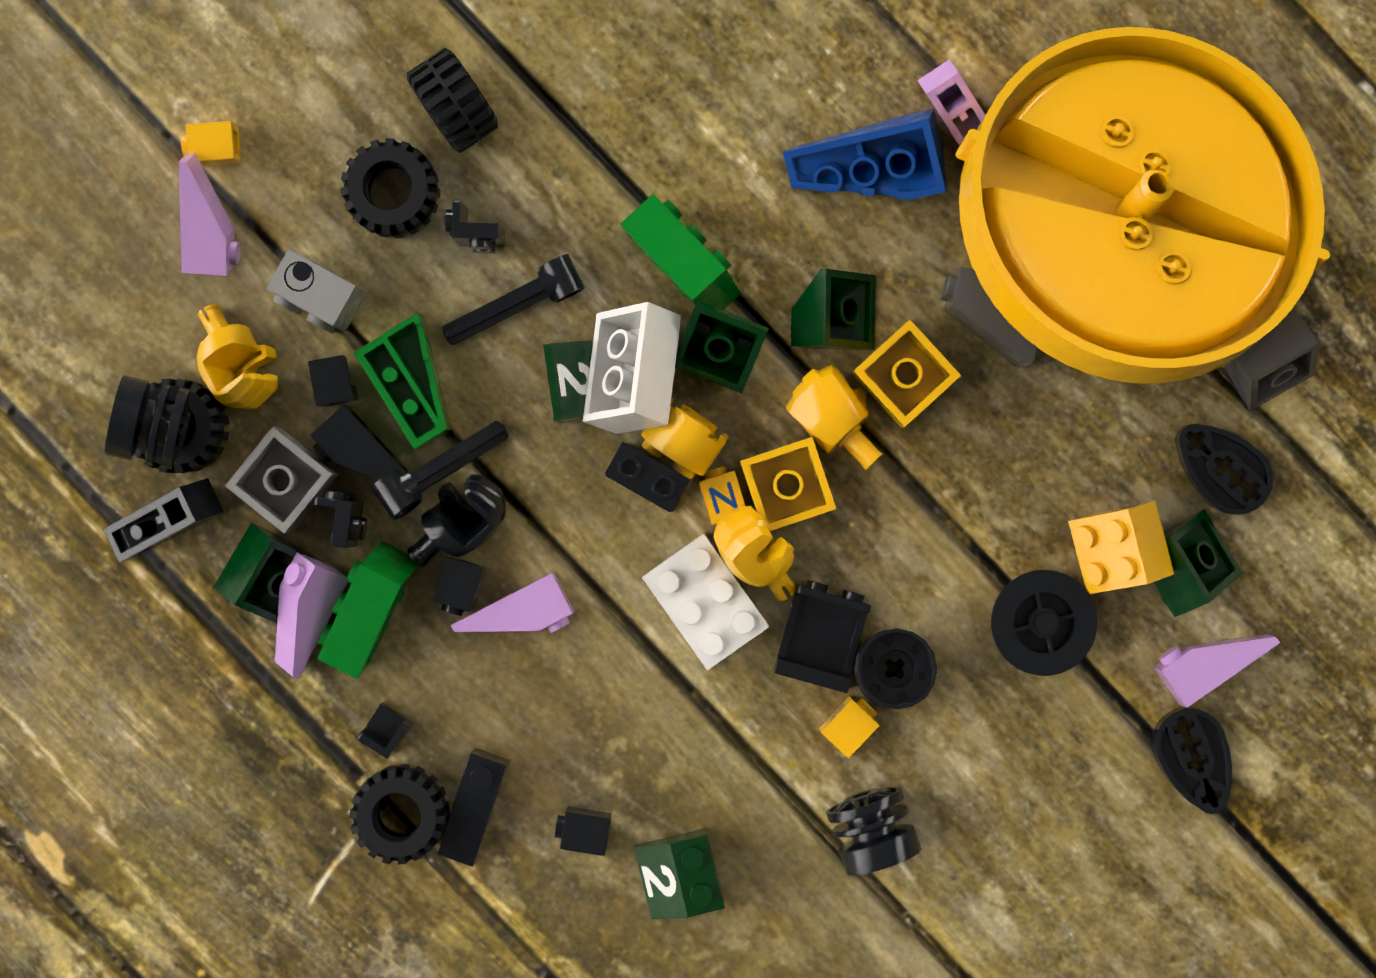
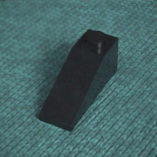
M342 405L310 435L317 442L313 445L314 450L327 463L333 460L336 464L378 480L396 469H400V471L405 470L410 473L350 406Z
M206 478L171 491L103 530L120 563L195 528L224 511L209 479Z
M477 748L470 753L438 855L473 867L510 762L509 759Z

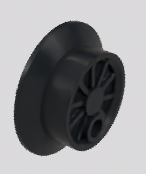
M1035 570L1016 577L1002 589L992 609L991 631L999 652L1011 665L1029 674L1051 676L1073 668L1090 651L1097 632V614L1090 595L1075 579L1057 571Z

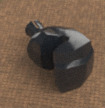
M472 474L466 478L464 483V493L466 496V500H464L451 482L442 485L438 492L440 503L421 515V524L426 534L407 549L410 559L414 561L420 556L421 558L416 564L424 567L440 550L449 555L459 557L479 548L493 535L505 517L506 505L502 489L483 475Z

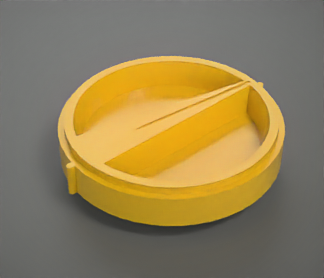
M1143 27L1109 28L1080 34L1048 48L1026 63L1009 79L996 96L978 129H970L955 154L958 159L964 161L959 193L960 223L963 239L971 265L981 286L1004 318L1029 342L1065 365L1097 377L1127 383L1159 384L1201 376L1228 364L1260 341L1287 316L1304 293L1313 272L1330 257L1329 251L1321 248L1325 214L1322 182L1313 151L1299 122L1272 87L1249 67L1213 45L1176 32Z

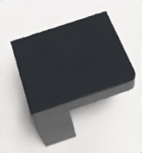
M340 355L308 361L316 406L327 407L359 401L357 388L351 384L346 356Z
M382 702L356 739L388 759L394 754L414 722Z

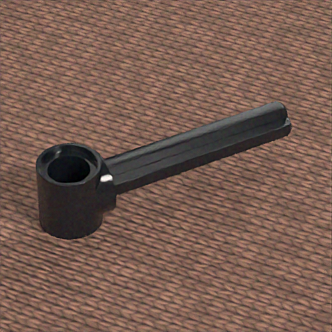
M569 254L559 256L539 267L537 272L539 277L444 325L442 329L446 340L450 345H456L549 297L552 302L557 303L585 289Z
M494 421L411 473L405 470L400 471V469L389 472L380 478L371 487V490L393 520L400 519L421 503V492L508 439L509 435L503 424L499 421Z

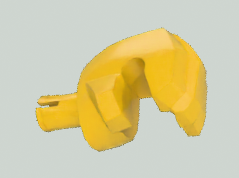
M219 304L205 306L204 310L208 316L205 315L203 310H200L198 313V317L208 333V336L200 343L197 351V364L203 381L214 397L224 406L245 410L257 409L278 388V376L270 373L264 375L256 373L258 368L270 364L277 359L275 349L267 345H257L248 326L242 324L229 325Z
M833 364L821 370L812 369L802 378V382L792 392V397L786 405L788 413L828 454L838 447L844 446L865 470L869 469L883 455L860 431L862 429L861 425L869 417L866 405V391L861 386H856L852 389L847 383L845 376Z
M740 506L723 516L716 525L714 539L724 563L734 576L754 587L768 585L778 601L788 599L782 590V586L787 589L791 596L794 595L797 587L786 573L793 563L794 547L782 537L777 540L773 539L772 534L767 528V522L752 506Z

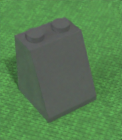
M961 267L954 274H950L949 278H945L940 300L946 301L944 307L946 313L1014 366L1023 368L1034 364L1037 347L1024 338L994 306L973 269Z
M1293 308L1273 330L1241 356L1224 365L1245 405L1251 411L1315 375L1319 342Z

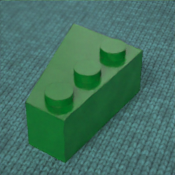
M652 194L620 223L621 227L651 262L672 281L677 290L684 297H687L694 306L698 300L724 310L742 294L727 271L731 264L717 249L712 253L707 250L703 245L707 241L706 238L693 224L686 228L679 221L683 215L670 200L667 199L662 203Z
M419 312L415 313L354 352V355L415 450L423 449L452 430L422 314Z
M381 541L362 563L356 561L346 581L351 583L347 594L344 592L340 594L332 609V612L337 615L333 625L329 623L326 625L318 640V644L323 647L317 659L358 679L373 658L389 626L388 622L397 603H401L405 595L403 590L410 576L417 571L419 566L416 562L419 559L416 558L412 561L407 553Z

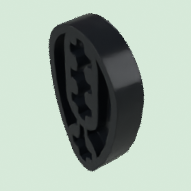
M1189 424L1179 429L1175 437L1179 461L1188 480L1208 505L1225 514L1239 515L1256 510L1267 500L1273 486V472L1268 459L1262 452L1248 441L1217 427ZM1199 432L1201 434L1198 441L1207 451V454L1197 447L1190 449L1186 447L1189 442L1186 437L1187 433L1196 434ZM1215 458L1218 460L1227 458L1229 460L1226 464L1227 469L1231 472L1241 471L1243 474L1240 476V480L1243 484H1255L1256 487L1253 492L1257 497L1255 499L1246 498L1243 500L1242 496L1245 491L1238 485L1229 487L1228 483L1231 479L1226 473H1218L1216 475L1214 470L1217 466L1213 462Z
M1182 707L1168 712L1156 724L1151 742L1154 757L1161 771L1184 799L1205 813L1216 814L1221 812L1228 804L1232 786L1230 748L1221 724L1212 715L1197 708ZM1179 717L1185 721H1191V725L1186 727L1187 734L1194 739H1198V742L1193 745V749L1196 754L1205 757V760L1200 762L1201 769L1199 770L1192 766H1187V762L1192 760L1191 753L1186 749L1180 748V745L1185 742L1182 733L1173 731V727L1178 725L1177 718ZM1203 779H1205L1210 789L1219 792L1214 797L1215 803L1213 805L1207 801H1201V797L1206 795Z

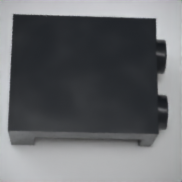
M625 442L621 443L605 472L606 477L668 512H673L690 482V479Z
M807 580L805 586L797 584L773 671L775 674L848 694L851 683L850 675L871 605L863 602L865 595L843 590L842 596L828 593L829 585Z

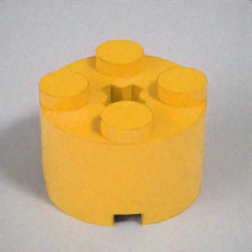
M670 404L668 425L644 429L641 435L645 440L641 446L658 458L661 455H666L675 461L672 467L689 479H692L697 474L704 476L729 437L726 433L718 437L714 434L718 427L685 404L680 409Z

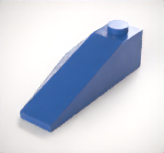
M934 109L895 117L783 151L791 186L796 189L835 193L837 191L862 193L865 196H875V194L896 196L897 199L905 200L947 191L943 143Z

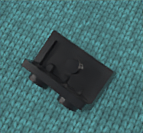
M453 200L452 209H446V232H450V236L459 246H469L475 253H495V247H505V232L498 223H468V208L461 200Z
M326 490L325 497H315L314 505L336 508L330 546L340 548L358 546V540H364L367 518H362L364 502L354 501L355 493Z

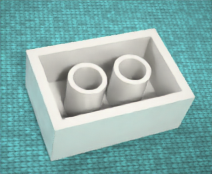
M650 302L597 313L583 415L584 423L615 434L668 425L681 315Z
M704 533L642 576V579L707 671L769 628L764 617Z

